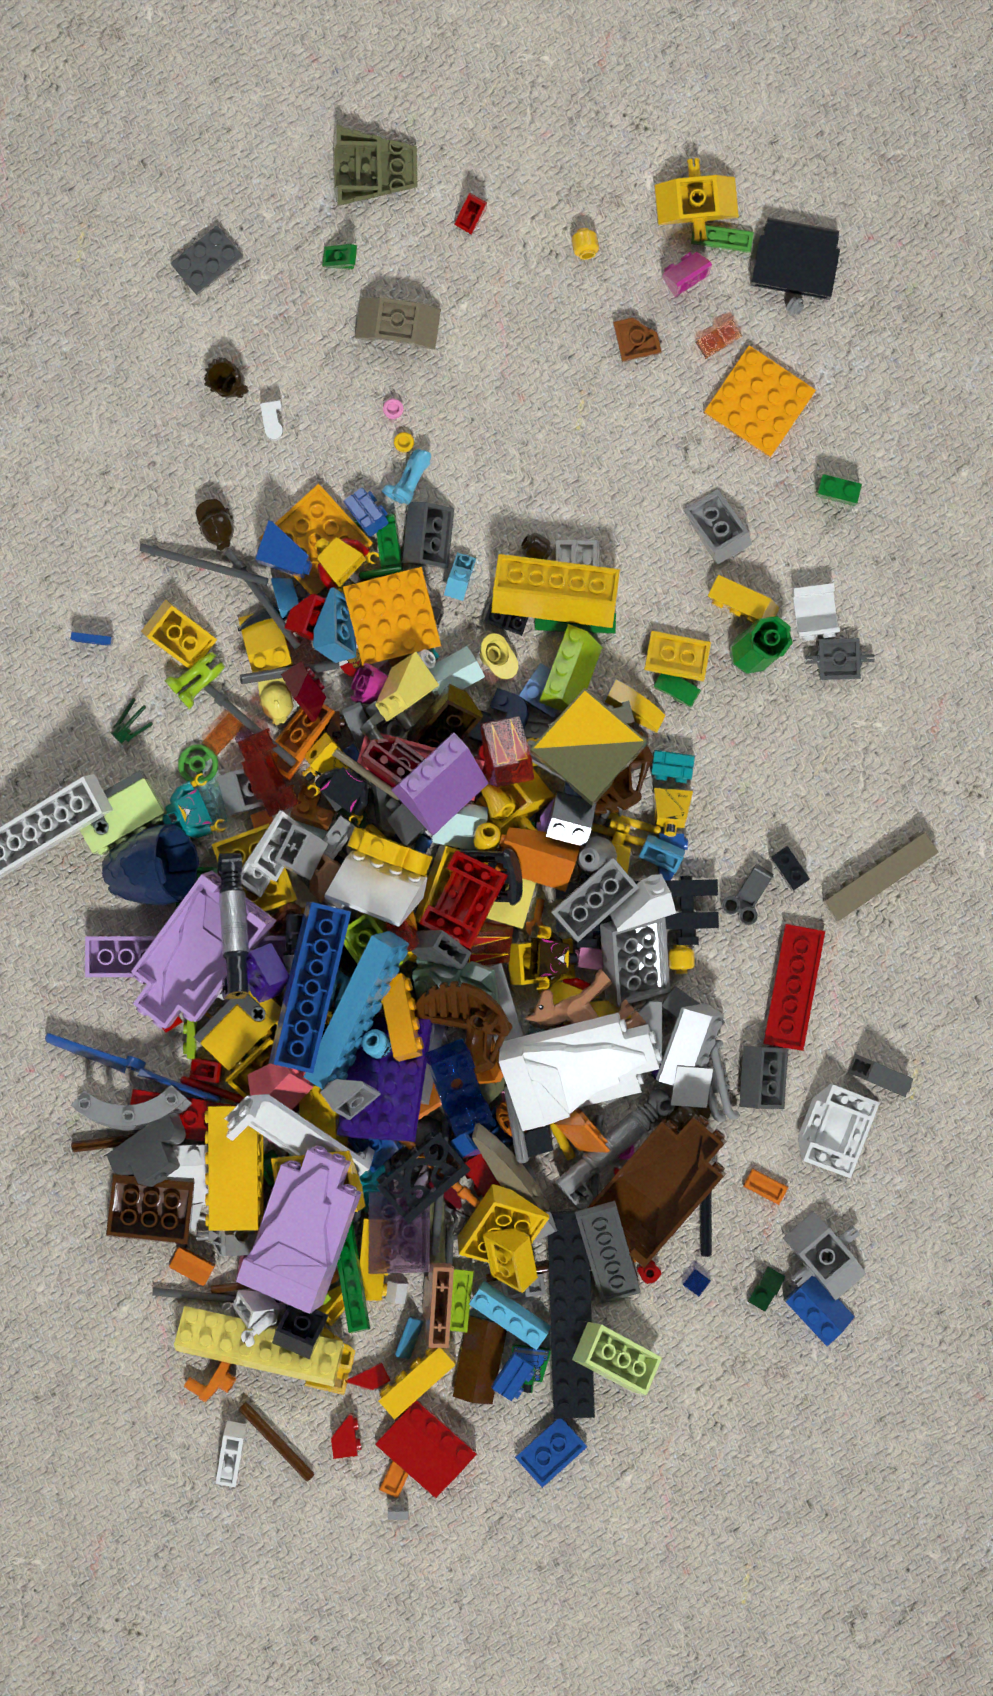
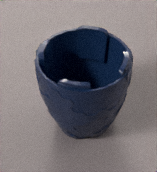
M164 824L132 835L111 849L102 861V877L104 882L109 885L108 890L114 896L137 903L167 905L183 901L197 881V869L200 864L196 847L191 842L189 836L176 825Z

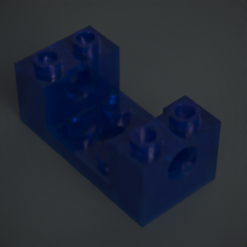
M463 1039L424 1054L448 1125L455 1136L473 1130L477 1123L483 1126L494 1121L488 1103L484 1099L473 1070L475 1065L470 1050ZM454 1079L461 1080V1084L458 1087H451V1082Z

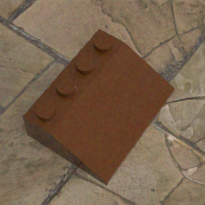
M113 1174L106 1236L189 1245L195 1183L164 1180L153 1187L138 1184L135 1176Z

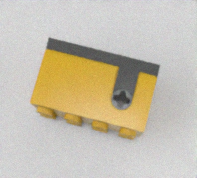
M249 984V994L245 999H230L194 1036L228 1071L236 1070L245 1061L243 1057L246 1054L250 1056L259 1048L257 1043L261 1039L265 1041L273 1033L271 1028L275 1024L278 1025L282 1005L275 998L259 1003L256 997H253ZM256 1009H257V1010H261V1009H262V1010L264 1011V1012L262 1013V1015H263L264 1017H259V1018H257V1017H256V1015H257Z

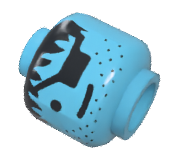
M378 1029L368 1031L362 1039L364 1051L374 1058L387 1056L392 1048L390 1037Z

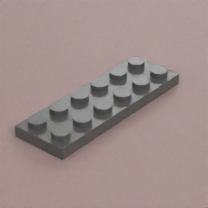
M615 1201L576 1211L577 1222L601 1303L641 1293Z

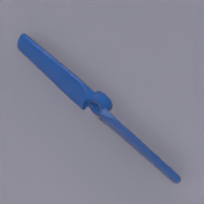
M47 1033L45 1036V1041L48 1044L111 1067L122 1073H125L126 1068L138 1072L137 1076L151 1079L168 1086L172 1085L174 1088L215 1103L221 1102L220 1097L155 1074L145 1068L146 1062L136 1057L127 1056L125 1059Z

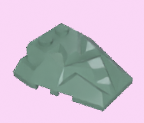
M417 957V968L412 974L417 1002L425 991H427V995L429 994V989L437 984L438 988H440L442 982H447L448 986H450L452 981H458L460 987L462 982L482 989L500 1005L494 969L471 961L470 963L466 962L463 970H457Z

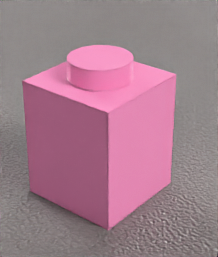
M580 948V951L576 950L578 967L597 970L603 968L602 949Z

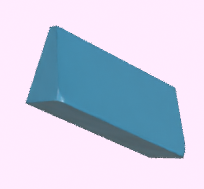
M271 578L281 617H287L290 610L299 603L293 580Z
M648 835L639 858L676 873L684 858L685 850Z
M412 1316L408 1318L395 1353L396 1357L411 1358L423 1325V1320Z

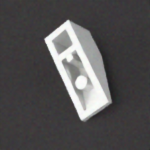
M227 1421L222 1440L216 1484L236 1487L247 1424Z

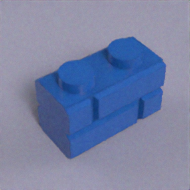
M360 488L353 495L347 497L344 500V504L366 534L371 537L379 529L381 530L388 525L389 522L385 517L388 514L382 505L377 507L375 504L377 499L371 491L367 493L364 488Z
M513 1352L494 1380L491 1388L510 1401L514 1397L518 1399L524 1390L521 1386L525 1380L529 1382L535 1373L533 1371L534 1365Z

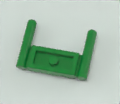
M395 513L385 516L389 522L388 525L381 530L379 529L376 533L382 569L360 572L359 578L361 580L403 572ZM356 519L353 520L358 527H361Z

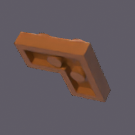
M303 785L290 813V817L295 821L328 831L335 812L317 806L322 792L314 796L316 789L311 788L308 790V786Z

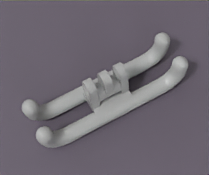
M716 1040L714 1047L711 1049V1058L715 1072L712 1073L708 1095L711 1116L717 1122H724L726 1116L734 1120L740 1117L739 1112L733 1111L727 1092L730 1089V1085L725 1083L728 1081V1077H724V1074L727 1072L726 1069H722L719 1057V1048L723 1046L722 1040ZM714 1093H720L725 1114L718 1112Z

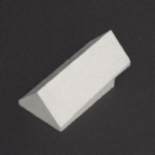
M280 810L242 867L240 874L242 888L259 897L263 895L270 880L276 882L284 867L274 863V859L291 825L295 824L305 829Z

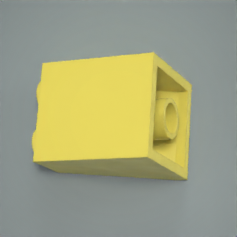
M414 652L391 668L375 705L386 721L400 714L439 686L417 652Z
M522 878L523 892L521 900L514 906L510 905L509 902H494L487 919L523 929L536 882Z

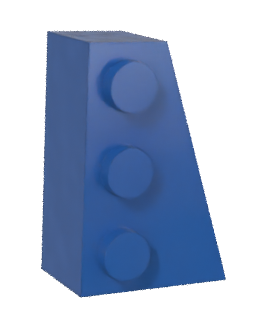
M498 1106L484 1114L450 1141V1144L461 1159L481 1154L472 1139L475 1124L480 1123L506 1147L514 1144L513 1137L505 1133L497 1121L496 1109Z

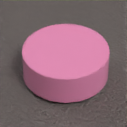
M389 399L384 403L383 412L389 419H398L403 414V405L398 399Z

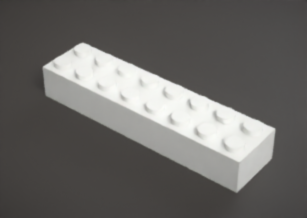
M94 774L81 777L0 827V878L113 811Z

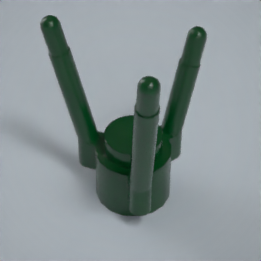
M132 698L117 723L113 726L114 729L110 732L121 744L125 740L129 742L133 737L153 725L152 722H149L130 734L132 730L129 726L146 708V705H143L125 724L123 720L136 701L135 698Z

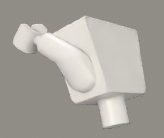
M238 1290L236 1299L233 1300L234 1303L226 1302L222 1306L225 1315L234 1317L236 1311L247 1328L252 1329L251 1331H243L241 1334L242 1342H245L247 1347L254 1345V1336L256 1334L259 1335L267 1327L274 1326L278 1315H283L286 1310L285 1303H276L274 1298L259 1291Z

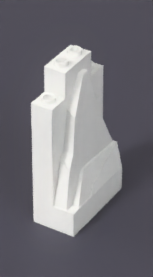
M619 1013L504 1041L499 1052V1064L522 1131L546 1126L568 1118L570 1113L579 1107L640 1093L641 1084H644L642 1073L659 1069V1061L662 1060L661 1051L659 1048L656 1049L654 1044L657 1043L654 1031H650L648 1024L627 1029L625 1020H621Z

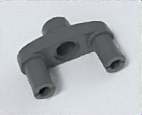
M377 700L365 709L371 718L360 728L364 736H367L370 741L373 739H384L377 727L386 720L375 705ZM405 710L393 717L401 725L404 732L409 731L415 726V723H413Z

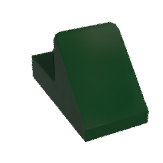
M767 1266L747 1301L765 1312L774 1296H777L785 1276Z

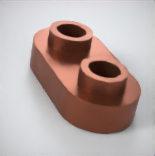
M287 903L274 914L272 918L276 922L269 930L272 934L283 935L286 933V915L301 914L298 904Z

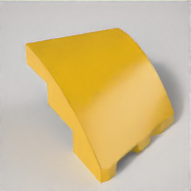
M324 1326L321 1337L342 1341L341 1338L334 1335ZM343 1342L344 1350L334 1387L305 1380L304 1386L344 1395L347 1386L345 1380L348 1379L351 1372L355 1350Z

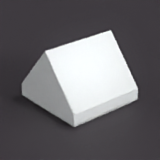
M388 1281L385 1301L394 1304H405L408 1283Z

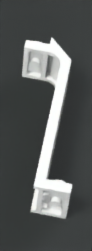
M269 1094L246 1096L224 1118L229 1122L226 1137L232 1141L247 1126H250L293 1156L306 1155L307 1150L315 1146L324 1147L327 1149V1152L350 1150ZM369 1146L358 1154L350 1150L359 1177L370 1169L375 1150Z

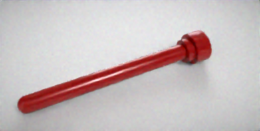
M186 1076L180 1078L182 1084L237 1103L244 1099L239 1094Z

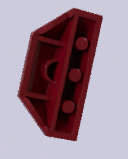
M397 737L371 740L361 756L369 771L393 788L425 759Z

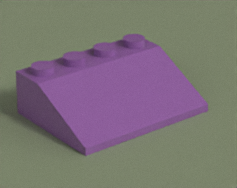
M453 733L392 789V792L433 836L488 784V781L469 748Z

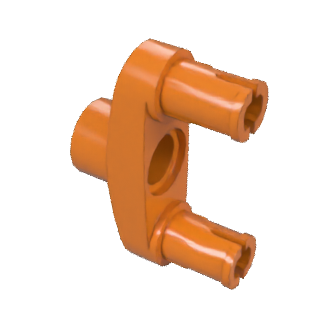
M220 1361V1365L208 1385L205 1386L189 1377L184 1388L199 1396L198 1399L206 1403L218 1388L228 1393L237 1377L229 1373L231 1363Z

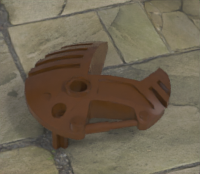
M648 745L627 768L617 775L612 785L596 802L594 813L607 814V810L611 813H617L619 808L622 810L629 809L642 799V785L648 768L653 761ZM641 769L635 791L632 788L631 771Z
M452 981L450 986H448L447 982H442L440 988H438L437 984L429 989L428 995L427 991H425L416 1003L415 1017L418 1019H429L431 1023L467 1030L465 1049L442 1055L439 1058L441 1065L457 1072L463 1069L464 1073H472L473 1070L475 1073H481L495 1066L496 1055L513 1026L508 1021L502 1007L487 992L462 982L461 987L458 981ZM492 1034L499 1035L495 1042L494 1050L491 1053Z

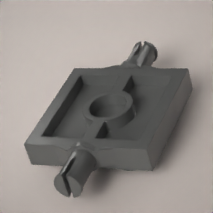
M860 638L819 639L817 656H805V664H817L820 680L861 679L862 663H874L875 661L874 654H862Z

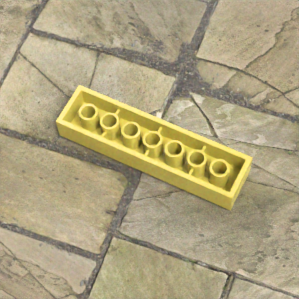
M184 1306L174 1342L175 1350L178 1352L333 1387L344 1350L343 1341L320 1336L311 1358H305L272 1343L277 1326H269L259 1335L256 1334L254 1336V1345L247 1347L246 1343L242 1342L241 1334L243 1331H251L252 1329H248L241 1318Z

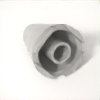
M590 837L586 847L580 846L577 864L585 874L592 876L612 857L617 860L616 849L609 840L603 837Z

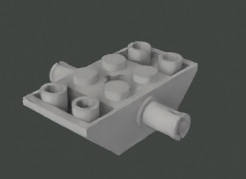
M812 1212L783 1237L785 1242L804 1263V1267L791 1277V1280L795 1282L798 1288L811 1276H815L834 1300H837L866 1275L856 1258L847 1249V1245L861 1235L858 1231H855L856 1228L853 1225L838 1237ZM823 1252L830 1253L828 1261L821 1259Z

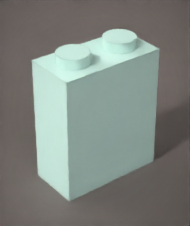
M467 646L435 663V666L429 670L439 684L438 687L432 690L435 696L440 695L449 684L463 690L485 677Z
M467 803L435 835H431L432 843L478 850L473 842L474 834L479 825L487 823L488 807Z

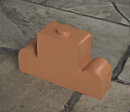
M430 1263L429 1276H425L422 1315L426 1320L425 1342L428 1348H449L454 1267L451 1263Z

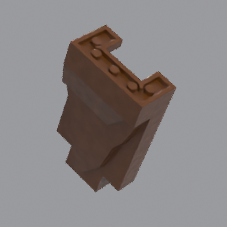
M695 1114L680 1132L677 1131L678 1127L675 1123L664 1119L587 1207L591 1208L615 1201L626 1242L631 1250L629 1255L644 1268L727 1174L724 1172L725 1168L719 1162L711 1160L727 1142L724 1139L725 1135L718 1129L713 1130L709 1126V1121L702 1115L698 1117Z

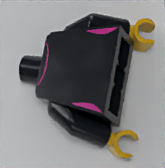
M335 767L323 772L315 782L308 786V790L312 787L316 789L314 796L322 792L351 813L349 817L350 822L353 817L358 819L357 825L363 820V814L368 805L369 791L366 788L367 784L360 780L362 776L353 769L349 772L344 767L341 769Z

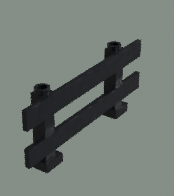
M680 876V880H665L672 897L680 896V913L665 917L666 929H681V937H676L677 945H699V937L694 936V929L719 928V912H694L693 896H718V879L692 880V876ZM579 878V882L568 883L566 892L555 889V899H566L588 878ZM610 914L579 942L575 940V947H597V939H593V931H600V924L612 921ZM556 919V932H567Z

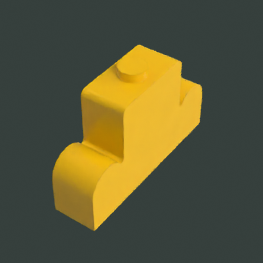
M354 826L347 846L357 849L359 852L424 876L432 860L430 855Z

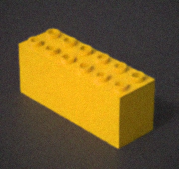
M498 554L493 587L492 613L613 628L620 569Z
M236 1106L208 1107V1111H205V1123H208V1131L205 1132V1143L208 1144V1152L205 1153V1163L209 1166V1173L205 1174V1183L209 1185V1193L205 1195V1204L209 1206V1214H206L205 1224L209 1226V1231L259 1230L264 1216V1136L250 1126H247L233 1141L226 1137L229 1122L224 1118Z

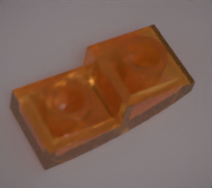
M733 319L698 339L695 343L705 359H707L743 335Z

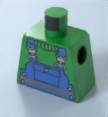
M512 1344V1353H517L534 1365L533 1371L535 1373L529 1382L525 1380L521 1386L524 1389L523 1392L533 1393L534 1382L543 1381L551 1348L538 1347L536 1350L531 1346Z

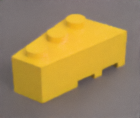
M721 575L717 576L708 594V597L712 600V605L720 609L725 607L729 609L731 614L738 617L741 615L751 623L756 622L760 618L776 616L780 609L771 598Z

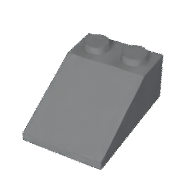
M719 490L684 509L693 528L717 565L752 545L748 530Z

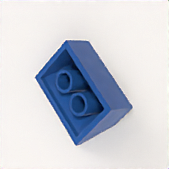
M811 1276L799 1288L796 1287L783 1299L827 1347L842 1334L855 1318L839 1299L834 1300L815 1276Z

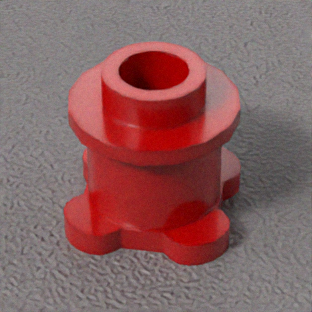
M653 1260L645 1268L639 1266L637 1269L638 1274H640L641 1279L646 1284L656 1282L661 1276V1270H659ZM653 1270V1275L647 1276L646 1272Z

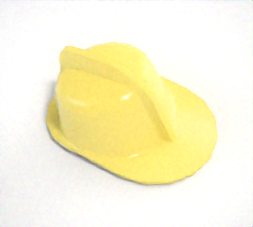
M495 633L487 635L481 643L479 654L482 663L489 667L495 676L501 679L513 678L518 671V661L504 637Z

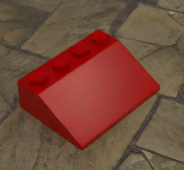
M418 1400L401 1413L375 1443L379 1449L435 1498L443 1492L477 1455L474 1449Z

